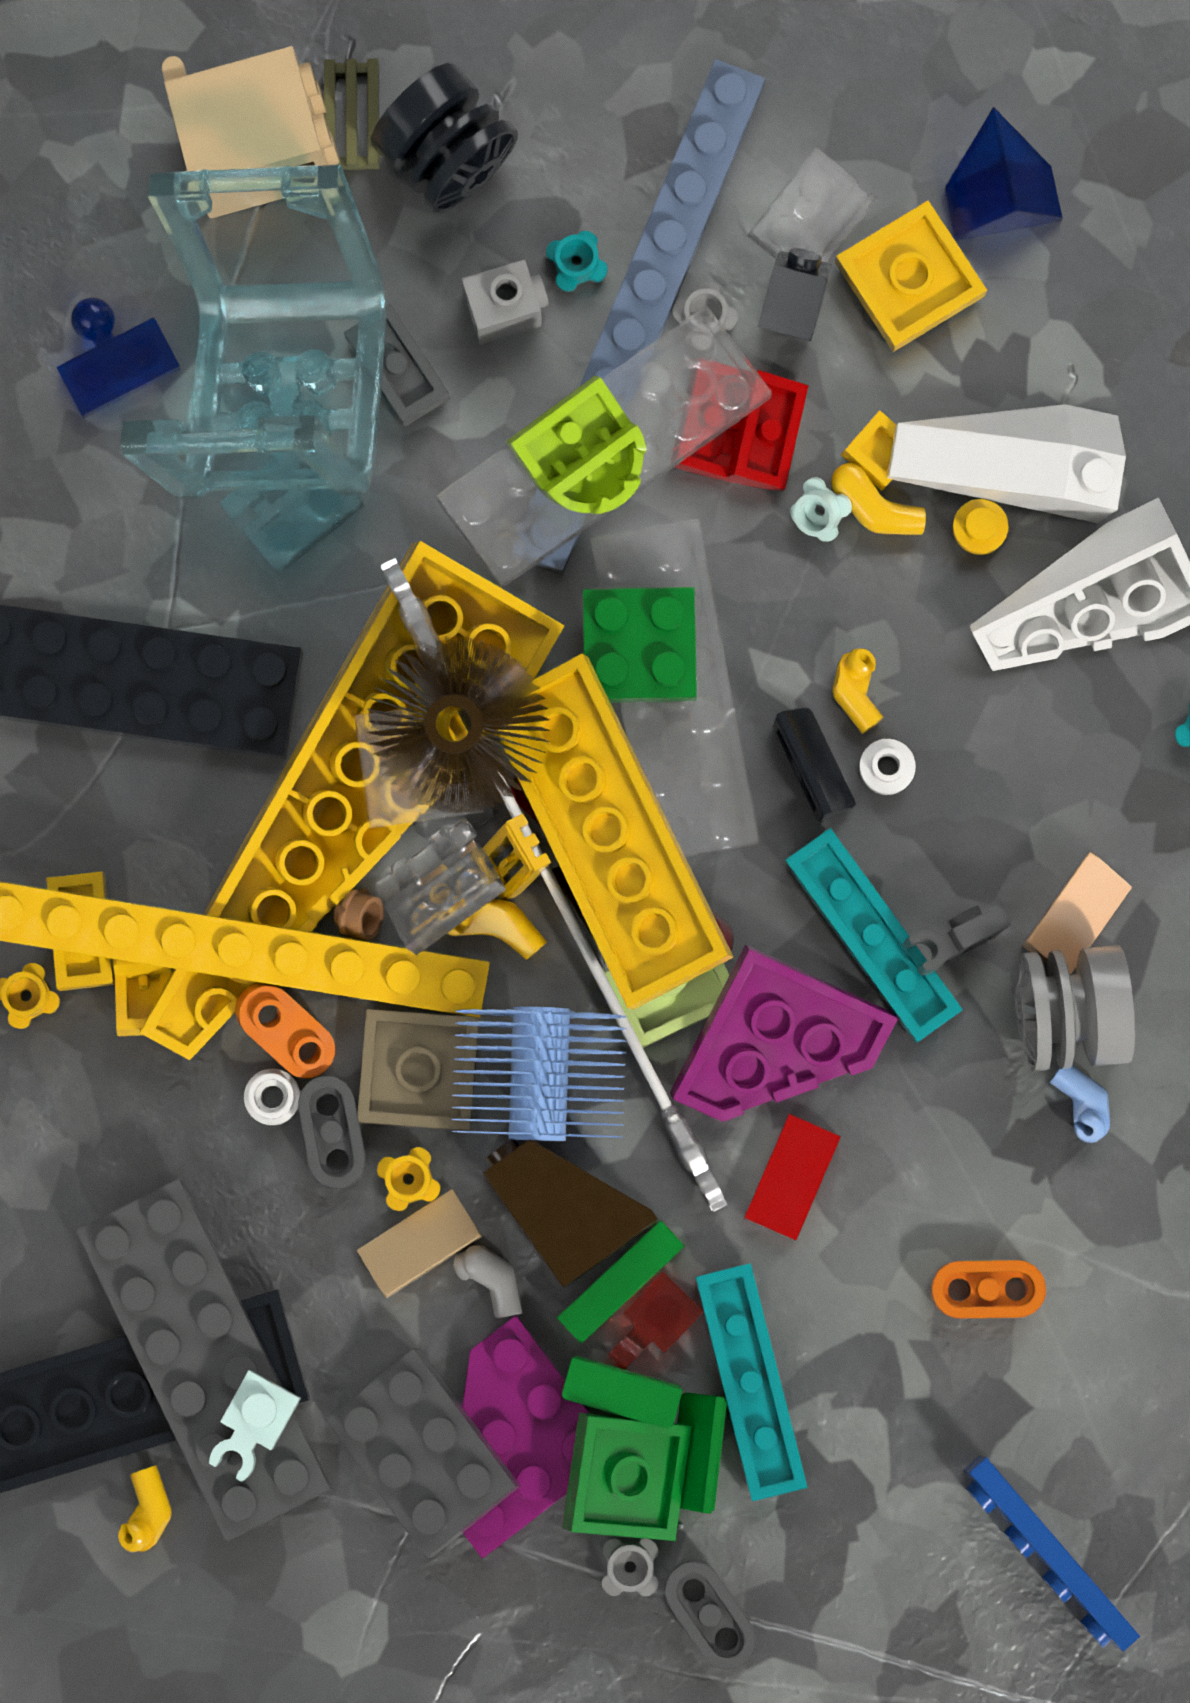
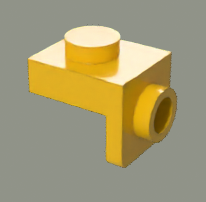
M113 959L117 1036L143 1035L140 1033V1030L167 982L172 968ZM173 1022L158 1025L156 1028H173Z

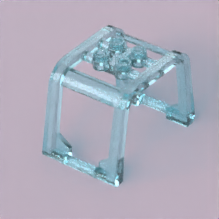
M341 164L293 167L287 165L284 167L223 170L202 169L200 171L151 173L148 198L169 235L196 293L199 305L200 331L189 431L179 419L123 421L120 442L123 456L177 499H200L209 491L333 488L339 495H362L367 492L372 481L376 452L386 333L385 293L378 264ZM280 190L289 209L329 221L352 281L223 286L219 272L196 219L212 211L213 201L209 195L210 193ZM359 319L356 358L329 359L326 353L313 349L304 352L300 356L273 357L268 352L258 351L249 355L244 362H225L227 323ZM354 380L351 408L324 409L322 404L316 400H304V395L301 392V386H304L312 394L324 395L335 387L337 381ZM222 384H249L258 395L270 398L272 402L271 407H268L263 402L253 401L244 405L239 412H220ZM332 431H349L347 456L331 438ZM269 452H295L312 468L213 471L215 454L231 453L265 454ZM187 455L186 462L184 463L178 456Z

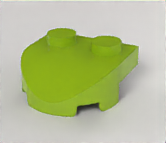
M596 375L505 441L536 487L546 498L561 507L579 513L601 514L624 504L635 493L641 483L640 474L644 453L647 452L640 428L637 424L631 423L602 378Z

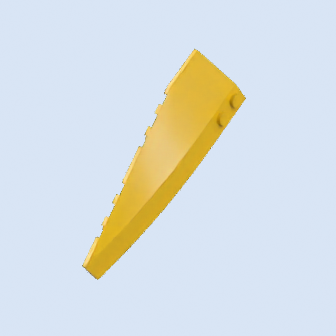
M422 541L411 543L399 564L426 617L425 621L431 633L437 639V644L439 640V643L440 641L442 643V647L443 643L445 647L446 636L447 647L449 637V644L450 639L451 642L454 640L455 650V641L457 648L459 636V653L461 638L462 660V639H464V663L465 640L467 646L469 637V649L470 638H472L469 657L472 640H474L473 648L476 641L474 656L477 642L479 646L480 640H482L480 648L482 642L484 643L481 653L484 644L485 648L488 644V649L491 643V646L493 645L491 652L494 646L495 649L497 647L494 657L502 649L500 655L503 651L504 653L506 652L505 656L507 655L508 657L510 655V658L516 659L514 664L516 663L517 665L519 663L518 667L522 668L521 670L525 671L526 674L528 673V675L532 676V679L537 676L565 625ZM389 584L281 772L208 904L204 915L312 932L317 927L319 921L355 887L401 838V835L410 825L428 810L431 803L430 797L427 803L425 800L424 804L422 801L421 805L420 802L423 796L419 803L418 795L415 800L412 796L408 799L411 792L409 793L407 790L405 792L404 790L398 792L402 784L400 786L399 784L394 785V783L391 785L396 776L391 777V775L384 774L392 767L386 768V766L379 765L391 757L383 758V756H375L374 753L394 745L385 747L370 745V743L403 735L378 736L366 733L369 731L412 727L379 725L368 721L422 722L383 715L367 709L425 718V716L384 704L371 698L426 714V712L374 688L390 692L426 708L383 680L386 679L394 682L420 698L386 669L387 667L401 673L421 689L395 661L397 660L408 665L419 677L403 652L415 657V659L417 658L423 666L415 648H418L422 652L423 648L412 627L408 625L403 609ZM458 713L451 719L449 724V732L454 741L462 740L468 734ZM173 969L140 1033L184 1058L191 1060L235 1013L236 1002L240 994L250 985L259 982ZM173 1022V1028H156L158 1025Z

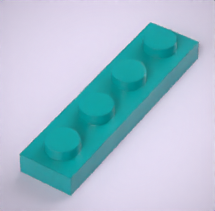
M831 828L784 861V864L887 1006L896 1015L898 1021L915 1044L963 1010L935 971L928 975H919L917 969L927 962V959L916 945L905 949L903 943L909 937L908 933Z
M751 1263L695 1277L751 1501L808 1488Z

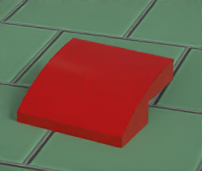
M702 358L698 359L693 363L670 467L741 485L784 491L809 385L761 370L750 374Z

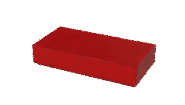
M788 1114L744 1219L796 1241L841 1136Z

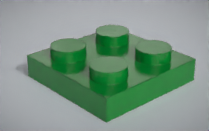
M695 587L583 589L584 655L589 658L610 703L697 701Z
M579 1412L562 1528L575 1533L675 1541L692 1426L674 1422L670 1429H665L627 1417Z

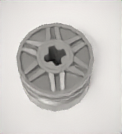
M1120 945L1082 948L1078 955L1076 974L1073 975L1069 974L1066 960L1060 950L1049 952L1046 976L1038 952L1023 953L1020 956L1018 985L1015 988V1012L1019 1037L1025 1047L1028 1064L1032 1072L1050 1069L1052 1045L1060 1069L1071 1068L1075 1056L1076 1042H1082L1086 1057L1091 1066L1127 1064L1132 1062L1135 1047L1134 1003L1128 964Z

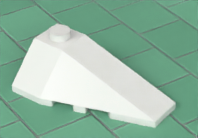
M1064 404L898 423L895 427L887 478L1099 523L1118 510L1126 454L1117 415Z
M1157 498L1107 522L971 624L970 628L992 671L1057 659L1063 650L1091 645L1094 651L1112 648V641L1142 635L1144 641L1163 638L1190 625V561L1160 499Z

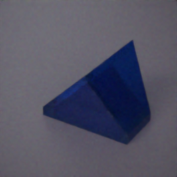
M993 107L944 189L955 241L1061 222L1063 219L1052 166Z

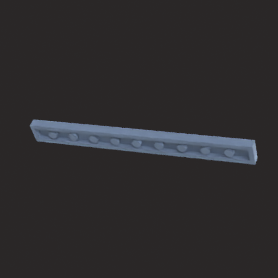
M717 59L713 62L580 383L581 386L594 375L601 377L627 417L632 409L765 85L764 77ZM537 488L511 550V555L563 576L588 513H579L561 507L546 498Z

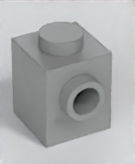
M525 259L462 278L463 295L479 345L542 326L541 308L549 306L547 294L540 274L530 276Z

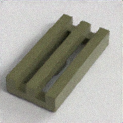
M369 58L367 62L346 59V63H335V59H324V103L327 112L324 113L328 129L332 132L336 148V76H346V157H339L340 163L332 165L331 170L380 169V154L374 149L370 139L375 125L380 120L378 58ZM357 76H367L368 156H358Z

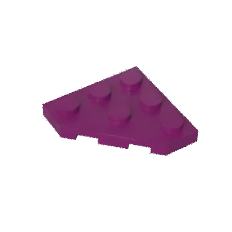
M745 944L670 1091V1095L673 1100L721 1122L744 1115V1110L772 1100H775L777 1103L819 1088V1083L849 1073L852 1076L872 1069L898 1018L893 1012Z
M514 1316L472 1348L469 1356L462 1407L520 1484L517 1490L463 1532L482 1559L567 1494L579 1412L589 1413L584 1405L562 1397L565 1384L564 1378L517 1316Z

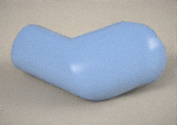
M1074 1065L1068 1069H1060L1059 1067L1049 1083L1072 1099L1074 1132L1076 1136L1087 1143L1097 1142L1107 1134L1110 1128L1109 1099L1106 1089Z

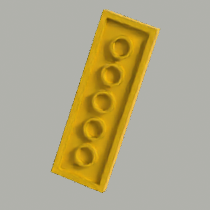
M582 653L529 683H533L540 688L528 695L537 693L545 699L525 707L541 704L548 709L516 717L542 715L550 720L510 724L512 726L543 727L550 731L499 730L538 737L550 742L498 735V737L546 752H540L500 740L502 744L542 762L532 761L504 748L507 754L537 772L527 771L510 760L512 766L531 781L530 783L519 779L626 1007L634 1010L732 959L734 956L589 658Z

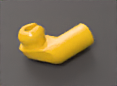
M856 648L851 652L845 653L839 660L832 693L835 701L861 734H864L884 717L867 696L871 674L876 668L875 657L865 648Z
M157 1465L130 1474L139 1504L127 1523L122 1524L118 1530L119 1543L126 1551L145 1552L157 1544L171 1519V1506Z

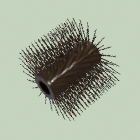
M446 636L445 647L444 643L442 647L441 641L439 643V640L437 644V639H435L437 648H434V650L432 645H427V642L425 645L423 641L427 654L423 650L421 652L420 649L415 648L423 666L417 658L415 659V657L403 652L419 677L408 665L395 660L421 689L401 673L386 667L387 670L420 698L394 682L386 679L383 680L426 708L390 692L374 688L426 712V714L377 699H371L425 716V718L367 709L383 715L422 721H368L379 725L412 726L366 732L378 736L403 735L370 743V745L373 744L381 747L394 745L374 754L375 756H383V758L391 757L379 764L383 767L386 766V768L392 767L384 773L389 772L394 775L393 777L396 776L391 785L400 776L407 780L402 784L398 792L405 784L408 787L404 792L410 785L411 787L413 786L414 790L408 799L411 796L413 798L416 794V796L418 795L419 803L421 797L423 796L424 798L427 792L423 804L425 800L427 803L430 797L429 809L432 802L431 809H433L434 803L436 807L438 801L436 809L439 806L440 811L442 804L441 811H443L446 794L444 812L446 802V812L448 810L450 799L448 812H450L452 801L451 812H453L454 803L455 813L456 800L457 813L459 786L458 813H460V800L461 813L463 812V807L465 812V805L467 812V803L468 813L470 811L472 813V809L474 813L475 807L477 811V806L478 810L480 806L481 811H484L483 805L484 807L485 805L486 807L490 805V808L492 805V808H496L492 796L495 802L505 803L497 787L504 796L506 795L507 797L508 795V797H511L513 795L502 777L514 789L523 790L500 764L521 781L531 783L529 779L498 753L527 771L537 772L492 743L532 761L542 762L492 738L546 753L545 751L494 735L550 742L538 737L499 731H550L543 727L510 725L550 720L542 715L516 717L548 709L541 704L525 707L545 698L537 693L528 695L540 687L537 685L530 686L531 684L529 683L532 678L523 674L525 671L518 667L519 663L517 665L514 662L511 664L509 661L506 663L510 655L506 660L503 657L501 658L502 654L500 655L502 649L498 655L496 653L494 657L493 654L491 658L495 649L494 646L492 652L491 649L489 651L491 643L488 649V644L486 648L484 644L481 653L484 642H482L481 648L482 640H480L479 646L477 642L474 656L476 641L473 648L474 640H472L469 657L472 638H470L468 649V637L467 646L466 640L464 645L463 663L464 639H462L461 660V638L459 653V636L457 648L455 641V650L454 640L451 642L450 639L449 644V637L447 647ZM466 711L471 719L470 731L462 740L454 741L449 732L450 721L457 713Z

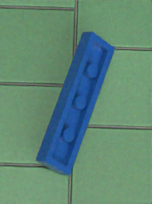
M980 1455L963 1470L972 1480L965 1487L967 1492L987 1514L995 1508L1010 1524L1003 1532L1007 1539L1024 1558L1027 1559L1034 1552L1048 1569L1041 1576L1044 1582L1063 1603H1066L1071 1597L1087 1614L1079 1622L1102 1648L1111 1642L1114 1647L1124 1652L1141 1637L987 1457Z

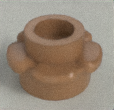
M364 888L351 890L336 905L334 911V922L339 932L345 938L357 940H372L378 934L384 918V907L381 899L371 896L370 892Z

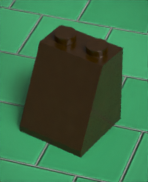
M511 1139L486 1157L491 1167L484 1171L483 1175L563 1288H566L658 1220L651 1209L530 1139L521 1146H519L516 1140Z

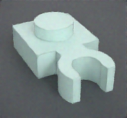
M248 1370L220 1421L235 1431L230 1439L224 1440L214 1447L210 1455L209 1464L216 1467L222 1461V1457L227 1451H236L243 1459L242 1468L238 1471L236 1479L241 1482L247 1479L255 1468L256 1456L254 1448L256 1444L259 1443L269 1450H273L301 1397L256 1372Z

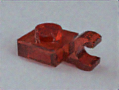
M662 1272L623 1313L634 1327L612 1349L607 1357L619 1368L625 1370L650 1343L664 1354L704 1311Z

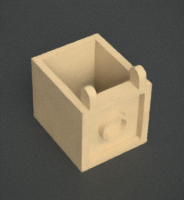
M293 46L187 75L186 68L180 58L171 56L163 61L164 84L190 184L210 219L335 184L331 166L339 164L340 160L332 132L329 131L324 113L327 112L318 80H315L310 62L300 64Z

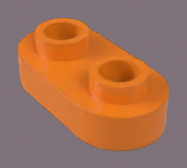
M259 982L250 985L240 994L235 1007V1015L239 1026L289 1073L299 1078H313L321 1075L330 1067L335 1056V1043L331 1034L281 987ZM267 1005L275 1006V1018L268 1023H261L258 1018L260 1010ZM307 1042H314L316 1044L315 1054L309 1059H300L299 1050L301 1046Z
M1022 1260L955 1261L943 1265L934 1274L930 1285V1295L936 1308L951 1318H1021L1033 1314L1041 1307L1046 1296V1283L1038 1268ZM1012 1278L1021 1280L1025 1286L1024 1295L1019 1300L1010 1299L1005 1292L1006 1283ZM955 1279L963 1280L968 1286V1295L962 1301L952 1299L948 1292L949 1284Z

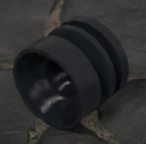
M451 63L434 67L406 88L386 109L375 125L370 138L374 149L395 171L405 172L414 168L409 179L410 187L416 193H425V203L434 212L443 213L456 207L481 188L501 167L512 152L518 139V131L509 121L499 120V111L493 105L485 104L475 108L479 99V90L455 64Z

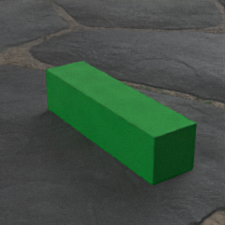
M660 1220L564 1310L557 1319L582 1344L679 1253L685 1245Z

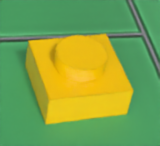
M879 410L842 452L841 456L849 463L862 467L872 483L882 491L892 480L887 478L896 424Z

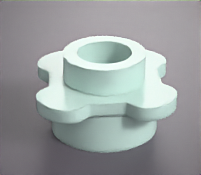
M812 477L803 484L804 494L791 506L790 515L802 532L809 536L818 537L821 541L829 542L838 536L837 526L842 517H846L851 513L852 504L846 495H837L826 488L825 482L821 478ZM817 505H821L824 507V514H821L817 510Z

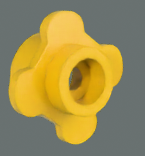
M28 963L23 967L22 972L15 973L8 978H0V1000L9 1012V1024L17 1029L27 1028L31 1023V1019L42 1013L52 1014L59 1007L60 998L57 993L50 991L44 980L45 970L39 964ZM24 991L31 992L32 997L29 1001L22 1000L21 995Z
M415 1147L410 1151L409 1155L396 1159L384 1157L378 1163L377 1174L385 1180L389 1192L386 1197V1203L391 1209L403 1211L409 1203L421 1199L431 1202L439 1196L440 1184L432 1178L429 1168L431 1155L424 1148ZM406 1174L414 1176V1182L410 1185L405 1184L403 1181Z

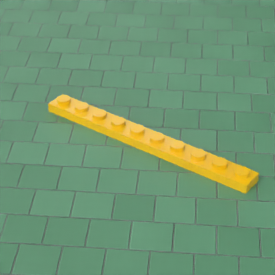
M0 881V941L481 1017V1015L456 1012V1010H482L490 964L486 960Z

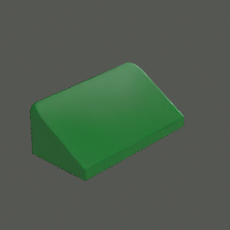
M575 1356V1358L572 1357L562 1397L575 1403L670 1429L674 1424L683 1389H680L681 1386Z
M685 1392L681 1395L678 1423L692 1426L680 1509L707 1514L715 1511L727 1400H724L725 1397L690 1392Z

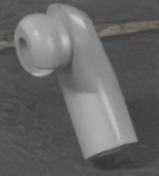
M471 1245L467 1250H461L456 1254L453 1262L456 1275L462 1280L473 1279L489 1289L495 1319L522 1314L514 1268L508 1260L489 1248L480 1245Z

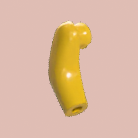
M845 463L835 469L831 478L833 492L837 495L844 494L850 499L852 515L866 529L878 534H923L926 522L924 507L898 504L883 498L863 468L857 464Z
M470 897L455 898L444 905L440 915V925L445 933L451 936H494L508 944L525 960H528L547 943L524 912L516 904L507 900Z

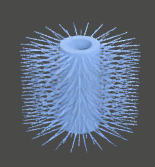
M513 1007V1010H456V1012L464 1014L513 1017L512 1022L465 1021L455 1023L468 1026L512 1028V1034L506 1035L489 1033L455 1034V1036L509 1039L512 1040V1047H454L467 1050L511 1052V1059L454 1058V1060L508 1063L511 1064V1071H453L457 1073L511 1075L510 1083H453L474 1086L510 1087V1095H452L459 1097L510 1099L509 1108L452 1107L459 1109L509 1111V1120L452 1119L460 1121L509 1123V1132H451L508 1134V1139L566 1141V1136L623 1138V1136L566 1134V1124L624 1126V1124L566 1122L567 1113H624L567 1109V1101L625 1102V1100L567 1097V1089L624 1090V1088L568 1085V1077H625L568 1073V1066L573 1065L625 1066V1064L568 1060L569 1053H626L610 1050L569 1049V1042H626V1040L569 1036V1030L615 1031L627 1029L616 1026L570 1024V1019H620L627 1016L594 1012L574 1013L575 1011H570L568 1008Z

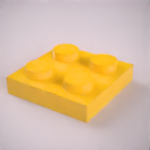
M929 200L838 254L834 262L893 352L982 299L987 293V288Z

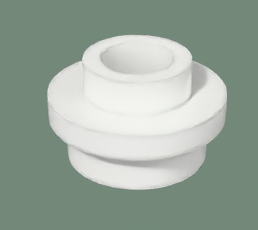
M881 739L870 744L863 752L859 763L860 775L865 785L872 791L882 795H892L904 790L912 781L916 768L915 759L910 749L902 742L894 739ZM882 757L893 758L898 764V771L893 775H884L878 769V760Z
M265 1069L256 1073L247 1083L244 1091V1103L248 1113L256 1121L265 1125H280L289 1121L298 1111V1100L301 1092L295 1079L287 1072L279 1069ZM270 1087H278L283 1092V1101L276 1108H268L263 1103V1094Z

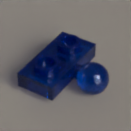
M96 297L81 300L76 304L71 314V324L76 334L84 340L93 342L95 347L56 367L83 419L181 369L154 317L115 337L112 333L115 325L114 311L106 301Z

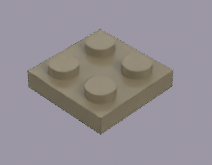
M366 1009L358 1103L359 1123L471 1131V1121L452 1119H472V1109L452 1107H473V1097L452 1095H474V1085L453 1083L475 1082V1074L453 1071L475 1070L476 1062L454 1060V1058H476L477 1050L454 1047L477 1046L478 1038L455 1036V1034H478L479 1026L455 1023L465 1021L478 1022L479 1017Z

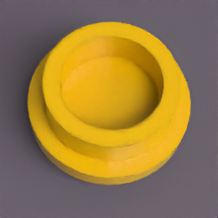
M986 499L971 500L957 511L953 520V535L957 543L967 552L977 555L988 554L1003 544L1008 533V519L1003 509L996 503Z

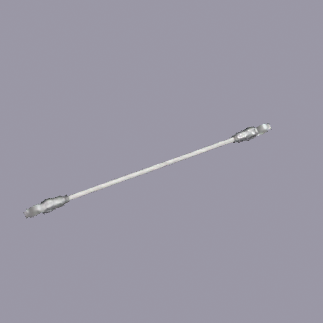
M394 558L382 564L381 569L401 605L398 608L399 616L406 631L412 636L418 650L420 649L421 652L423 650L427 654L423 641L425 645L427 642V645L429 644L432 645V648H437L435 639H437V644L438 640L440 643V639L432 625L431 617L419 597L415 598L405 575ZM466 711L459 712L458 714L469 733L471 728L470 716ZM497 787L511 817L514 818L522 814L515 798L512 796L508 797V795L507 797L506 795L504 796ZM528 824L521 831L524 837L533 834ZM539 845L532 850L536 857L543 854ZM548 865L541 872V875L613 1015L626 1016ZM615 1018L619 1027L627 1028L621 1031L662 1109L660 1113L664 1119V1128L673 1143L675 1154L682 1167L688 1173H693L711 1210L715 1212L721 1209L727 1203L707 1166L709 1159L701 1142L694 1135L686 1117L669 1100L628 1018Z

